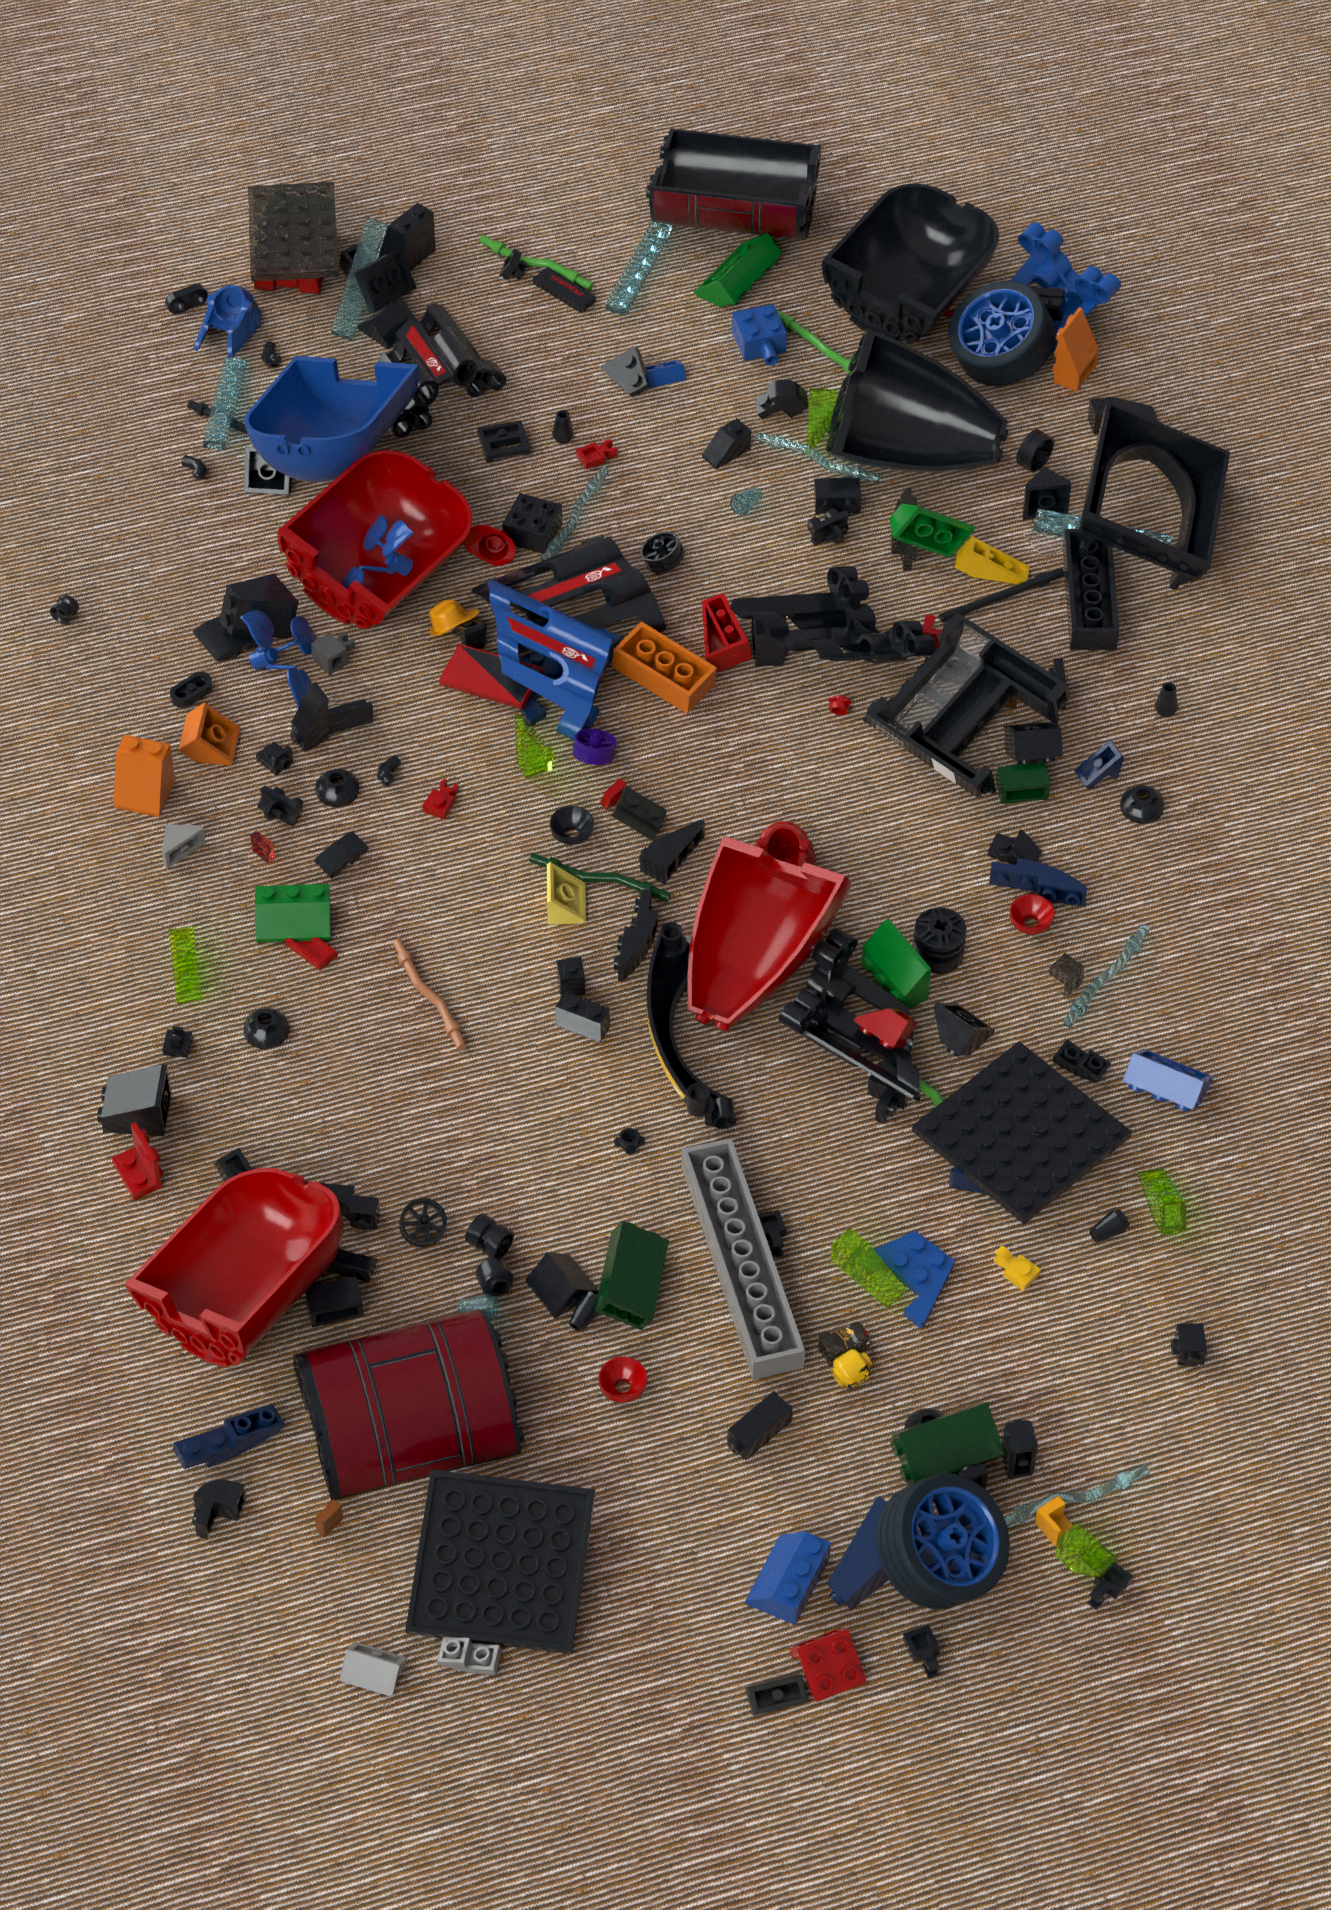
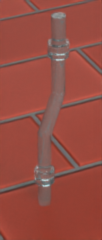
M757 432L755 435V441L770 444L772 448H785L804 453L826 470L851 476V478H860V481L864 479L878 483L880 480V474L865 471L863 467H850L831 462L809 445L786 440L783 436L776 434L771 436Z
M602 467L596 476L591 477L587 482L586 489L573 505L568 523L559 535L550 541L548 549L540 558L541 561L558 554L564 547V542L577 526L582 507L593 493H597L602 486V481L609 474L608 468Z
M1141 925L1135 935L1130 936L1125 944L1126 948L1116 962L1095 978L1081 997L1073 1002L1070 1007L1071 1011L1063 1021L1066 1027H1072L1077 1018L1082 1016L1088 1009L1087 1004L1097 990L1124 968L1133 953L1139 951L1143 945V939L1150 930L1148 926Z
M1144 1464L1128 1473L1126 1471L1115 1475V1479L1090 1491L1054 1492L1027 1506L1022 1504L1014 1508V1512L1004 1516L1006 1525L1008 1527L1017 1522L1021 1524L1031 1519V1515L1037 1513V1509L1057 1496L1065 1503L1092 1502L1117 1489L1124 1490L1132 1486V1482L1149 1475L1150 1471L1147 1465Z

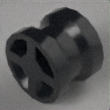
M60 595L57 599V604L50 608V614L57 622L68 624L72 619V615L76 614L79 610V605L72 597Z

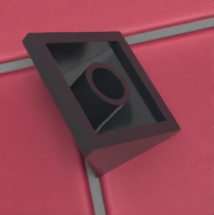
M401 298L378 310L358 324L357 329L386 349H389L396 344L395 333L413 314L404 299Z
M1043 467L1025 484L1023 520L1067 517L1071 481Z
M547 1252L526 1278L528 1286L554 1319L575 1308L580 1296L585 1295L587 1291L593 1292L596 1295L599 1292L570 1254Z

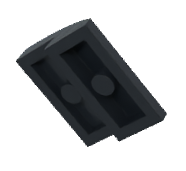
M220 616L201 624L193 631V634L216 661L234 659L237 657L238 651L258 647L251 636L231 635L221 625L219 621Z

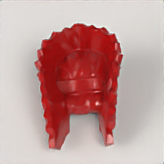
M779 821L771 824L763 830L760 838L755 841L756 847L764 849L774 859L802 867L804 862L812 865L816 862L813 844L808 839L807 833L793 822Z

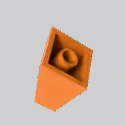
M124 735L116 751L114 808L160 817L175 783L170 744Z

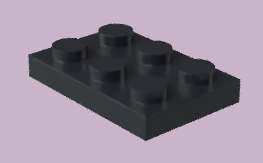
M401 247L393 249L354 272L369 313L377 312L417 288Z

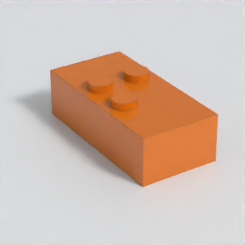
M642 621L613 649L612 668L686 714L715 686L717 667Z

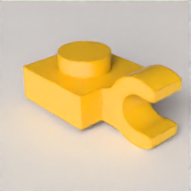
M1001 1246L995 1252L997 1256L993 1261L1005 1269L1003 1277L1022 1291H1025L1040 1275L1041 1269L1021 1254L1015 1259L1004 1246Z

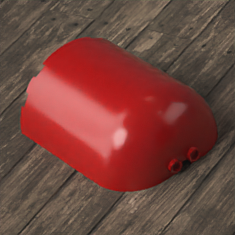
M393 450L374 451L356 460L278 530L279 550L285 553L288 560L285 565L293 578L298 577L304 585L302 591L324 612L344 624L354 623L357 628L365 629L372 625L377 626L462 547L472 526V511L468 501L449 481H437L435 479V471L413 456ZM380 514L387 519L386 533L380 539L383 544L386 543V535L391 527L399 520L405 522L414 534L395 551L413 560V566L406 576L395 571L391 575L387 572L364 570L362 584L354 580L349 585V589L341 585L348 571L354 566L357 568L361 565L388 568L385 564L386 557L382 554L383 549L377 543L370 551L366 550L363 546L364 537L368 529Z
M258 1168L240 1173L217 1187L124 1285L141 1310L145 1308L149 1314L155 1317L153 1323L166 1336L172 1333L182 1343L181 1347L213 1365L229 1367L232 1363L238 1365L335 1259L343 1239L344 1225L341 1207L337 1197L330 1189L317 1181H310L307 1184L306 1180L299 1174L294 1175L276 1168Z

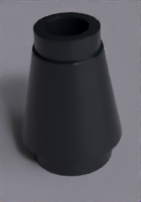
M560 410L556 413L552 436L555 441L562 444L570 442L574 436L569 413L565 410Z
M1170 682L1162 685L1154 704L1157 713L1164 717L1172 716L1178 709L1176 686Z
M1120 1209L1116 1211L1111 1210L1093 1228L1089 1229V1233L1092 1239L1098 1243L1125 1233V1229L1129 1227V1222Z
M587 1291L585 1295L580 1296L569 1321V1325L578 1332H582L600 1314L595 1311L598 1295L593 1292Z

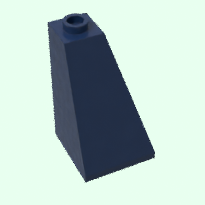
M880 1495L874 1501L827 1582L832 1591L829 1596L840 1607L845 1604L852 1610L889 1580L880 1563L876 1544L878 1520L883 1507L887 1504Z

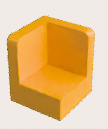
M1059 1496L1037 1509L1035 1524L1055 1547L1076 1534V1528L1064 1515L1065 1502Z

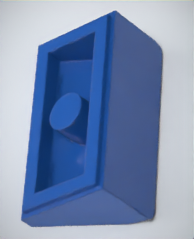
M678 360L645 367L651 384L650 388L686 379L684 364Z

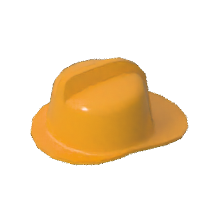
M443 600L429 611L432 624L429 634L431 636H438L447 633L456 626L479 615L480 611L478 609L464 610L457 601Z

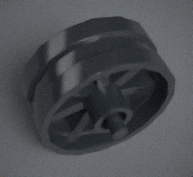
M1039 429L1030 432L1018 449L1016 455L1017 464L1026 467L1028 471L1033 473L1039 471L1052 454L1054 448L1053 437Z
M664 531L648 538L642 545L640 553L650 571L663 573L679 565L684 558L685 551L675 533Z
M419 1198L411 1201L405 1206L399 1219V1229L402 1237L407 1243L420 1248L435 1245L441 1240L447 1227L445 1210L438 1202L429 1198ZM424 1205L422 1214L419 1215L412 1207ZM428 1206L434 1208L437 1213L431 1216L427 1215ZM407 1211H409L417 1221H404V1217ZM441 1216L442 1227L430 1223ZM416 1226V1230L410 1236L406 1232L405 1227ZM428 1228L440 1233L431 1240ZM419 1232H424L426 1241H418L415 1237Z

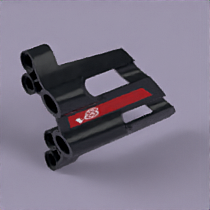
M436 303L427 306L425 316L421 321L418 322L414 315L409 318L395 333L396 344L393 350L387 354L383 351L377 361L402 363L407 351L415 361L414 364H419L418 388L412 401L390 427L397 437L407 436L412 430V426H415L418 430H425L431 425L432 416L428 406L437 398L438 387L447 381L453 380L458 386H463L471 397L481 396L485 392L486 386H489L492 390H499L506 383V376L498 365L494 362L483 360L445 308ZM437 323L442 331L431 339L429 334Z
M603 534L582 541V546L492 580L508 587L552 570L554 574L553 580L520 593L552 607L601 588L607 604L573 618L598 628L637 616L639 623L642 621L658 632L667 630L657 600L644 576L623 557L616 543L610 537L604 538ZM488 582L477 585L471 590L472 594L480 595L485 601L490 603ZM510 601V606L524 612L532 622L548 623L549 619Z

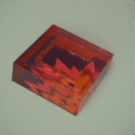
M256 830L250 835L252 851L265 862L270 863L275 859L273 843Z

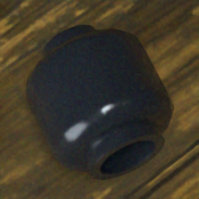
M488 1258L476 1269V1279L482 1291L488 1296H502L513 1285L514 1277L507 1263L501 1258Z

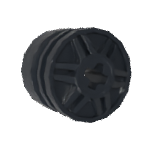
M942 907L930 908L922 912L916 919L913 948L931 968V973H949L957 969L962 963L967 930L964 919L959 913Z

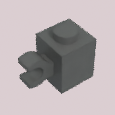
M347 632L341 633L338 636V640L331 633H328L311 643L312 659L328 675H331L348 665L347 651L355 648V640L352 639L346 642L348 640Z

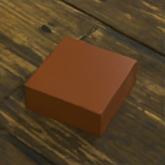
M333 1499L315 1517L316 1531L323 1537H326L343 1520L342 1505Z

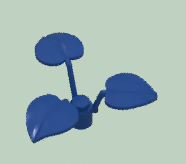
M380 514L368 529L364 537L363 546L366 550L370 551L377 543L383 549L382 554L386 557L385 564L388 568L363 565L357 568L354 566L348 571L341 585L349 589V585L354 580L362 584L364 570L387 572L391 575L395 571L406 576L413 566V560L395 550L414 532L405 522L399 520L391 527L386 535V543L383 544L380 539L386 533L387 519Z
M257 610L244 614L240 618L247 625L253 639L259 646L256 651L251 652L249 655L252 667L256 670L265 667L267 670H287L288 684L299 708L312 684L310 678L304 670H298L294 665H275L274 663L278 659V652L297 643L303 654L312 653L311 643L316 640L313 629L304 617H294L291 620L290 628L295 640L274 649L271 647L274 641L271 637L274 634V626L268 615Z

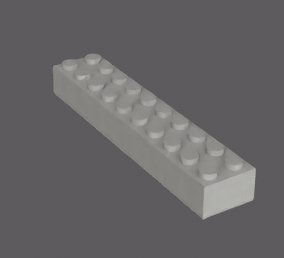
M732 1138L681 1149V1168L752 1380L804 1368L805 1349Z

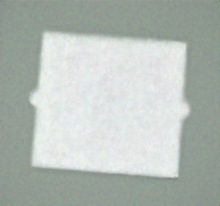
M1057 519L1023 533L1025 539L1030 543L1031 549H1035L1043 560L1063 552L1065 528Z

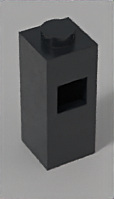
M773 1391L727 1430V1445L735 1455H740L745 1460L749 1459L792 1422L793 1407Z

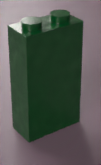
M622 1221L610 1235L595 1311L640 1330L647 1326L654 1318L669 1240L659 1236L657 1233L639 1228L633 1223Z
M979 1402L891 1434L893 1438L891 1448L895 1456H899L902 1465L899 1467L900 1475L903 1481L908 1483V1486L937 1474H951L962 1470L966 1466L976 1465L1005 1454L988 1402Z

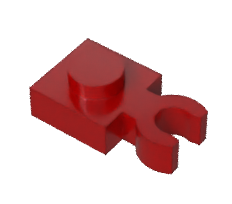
M608 439L600 446L594 442L576 449V457L584 468L588 470L606 463V457H616L618 455V448H612L613 441Z
M443 779L440 782V791L433 789L422 805L423 812L445 819L455 803V796L458 794V783H455L451 788H447V779Z

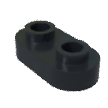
M194 284L170 293L165 299V305L171 313L178 314L204 304L207 300L208 292L203 285Z
M197 672L173 686L170 690L172 704L176 707H187L209 694L213 689L212 677L206 672Z

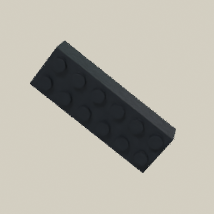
M1065 529L1062 549L1070 650H1117L1119 624L1112 546L1095 539L1086 553L1081 552L1078 536L1079 529Z

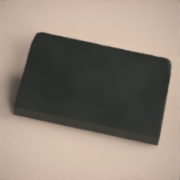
M799 1673L745 1686L753 1716L808 1702L802 1674Z

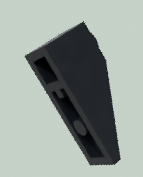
M1112 396L1090 399L1088 421L1093 434L1099 433L1107 401L1158 421L1153 407Z
M316 682L311 684L291 721L290 737L293 743L299 745L304 752L328 740V697Z
M699 820L654 840L648 848L645 847L639 855L640 872L665 884L704 839L705 821Z

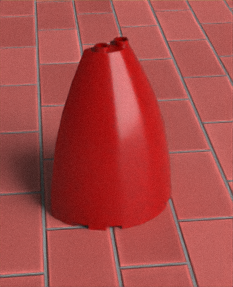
M723 836L705 882L695 914L690 941L687 996L688 1010L696 1015L694 1019L704 1025H708L709 1022L714 1023L717 1029L728 1032L729 1028L753 1012L777 992L805 963L834 921L852 887L850 880L845 875L804 862L802 867L774 859L762 848Z

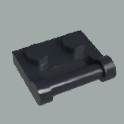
M521 420L477 428L486 463L493 462L497 458L523 454V456L531 454L530 445ZM520 443V445H517V446H512V447H507V448H501V449H496V450H492V449H491V448H496V447H501V446H506V445H512V444Z

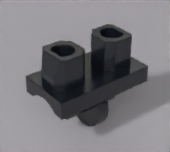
M832 508L825 513L824 521H820L817 517L809 519L807 529L811 533V543L814 546L831 540L835 544L842 543L843 535L849 530L847 524L849 513L846 510L839 512Z
M266 785L263 786L260 790L261 799L258 808L264 811V817L270 821L276 817L291 826L297 824L298 814L302 812L303 800L297 797L292 799L286 797L284 791L278 787L271 789Z

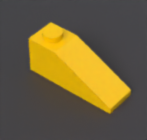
M973 536L957 551L955 568L974 578L1020 584L1027 581L1030 566Z

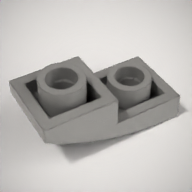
M443 1637L437 1662L439 1665L460 1671L496 1675L502 1650L499 1645L472 1644L470 1638Z

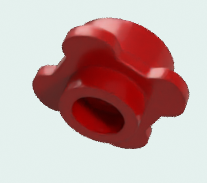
M836 695L828 698L830 702L829 710L833 714L846 715L852 709L850 705L852 701L845 696Z

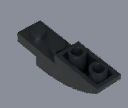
M642 889L640 899L636 898L634 913H637V918H632L631 927L625 926L623 936L618 937L617 950L620 951V956L615 955L614 970H618V981L625 980L634 972L646 957L654 941L658 927V910H651L652 890Z

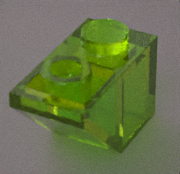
M1077 1523L1057 1540L1055 1557L1075 1574L1099 1578L1118 1559V1557Z

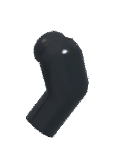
M393 755L378 767L377 779L378 781L381 780L384 786L394 781V777L390 773L401 765L396 755Z

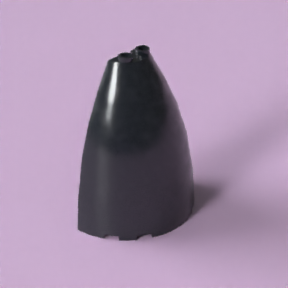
M867 328L858 344L861 347H858L856 353L851 358L848 366V371L851 372L846 375L845 380L842 382L828 431V434L832 436L829 437L826 446L828 456L862 465L904 472H941L999 463L1003 454V450L1000 449L1001 441H1006L1009 430L1006 429L1008 421L997 409L963 378L937 360L898 340Z

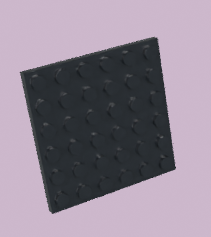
M1020 1041L912 1125V1132L1024 1225L1131 1138L1132 1133L1130 1129Z
M431 1469L405 1628L406 1634L436 1638H470L471 1642L572 1654L596 1493L595 1489Z

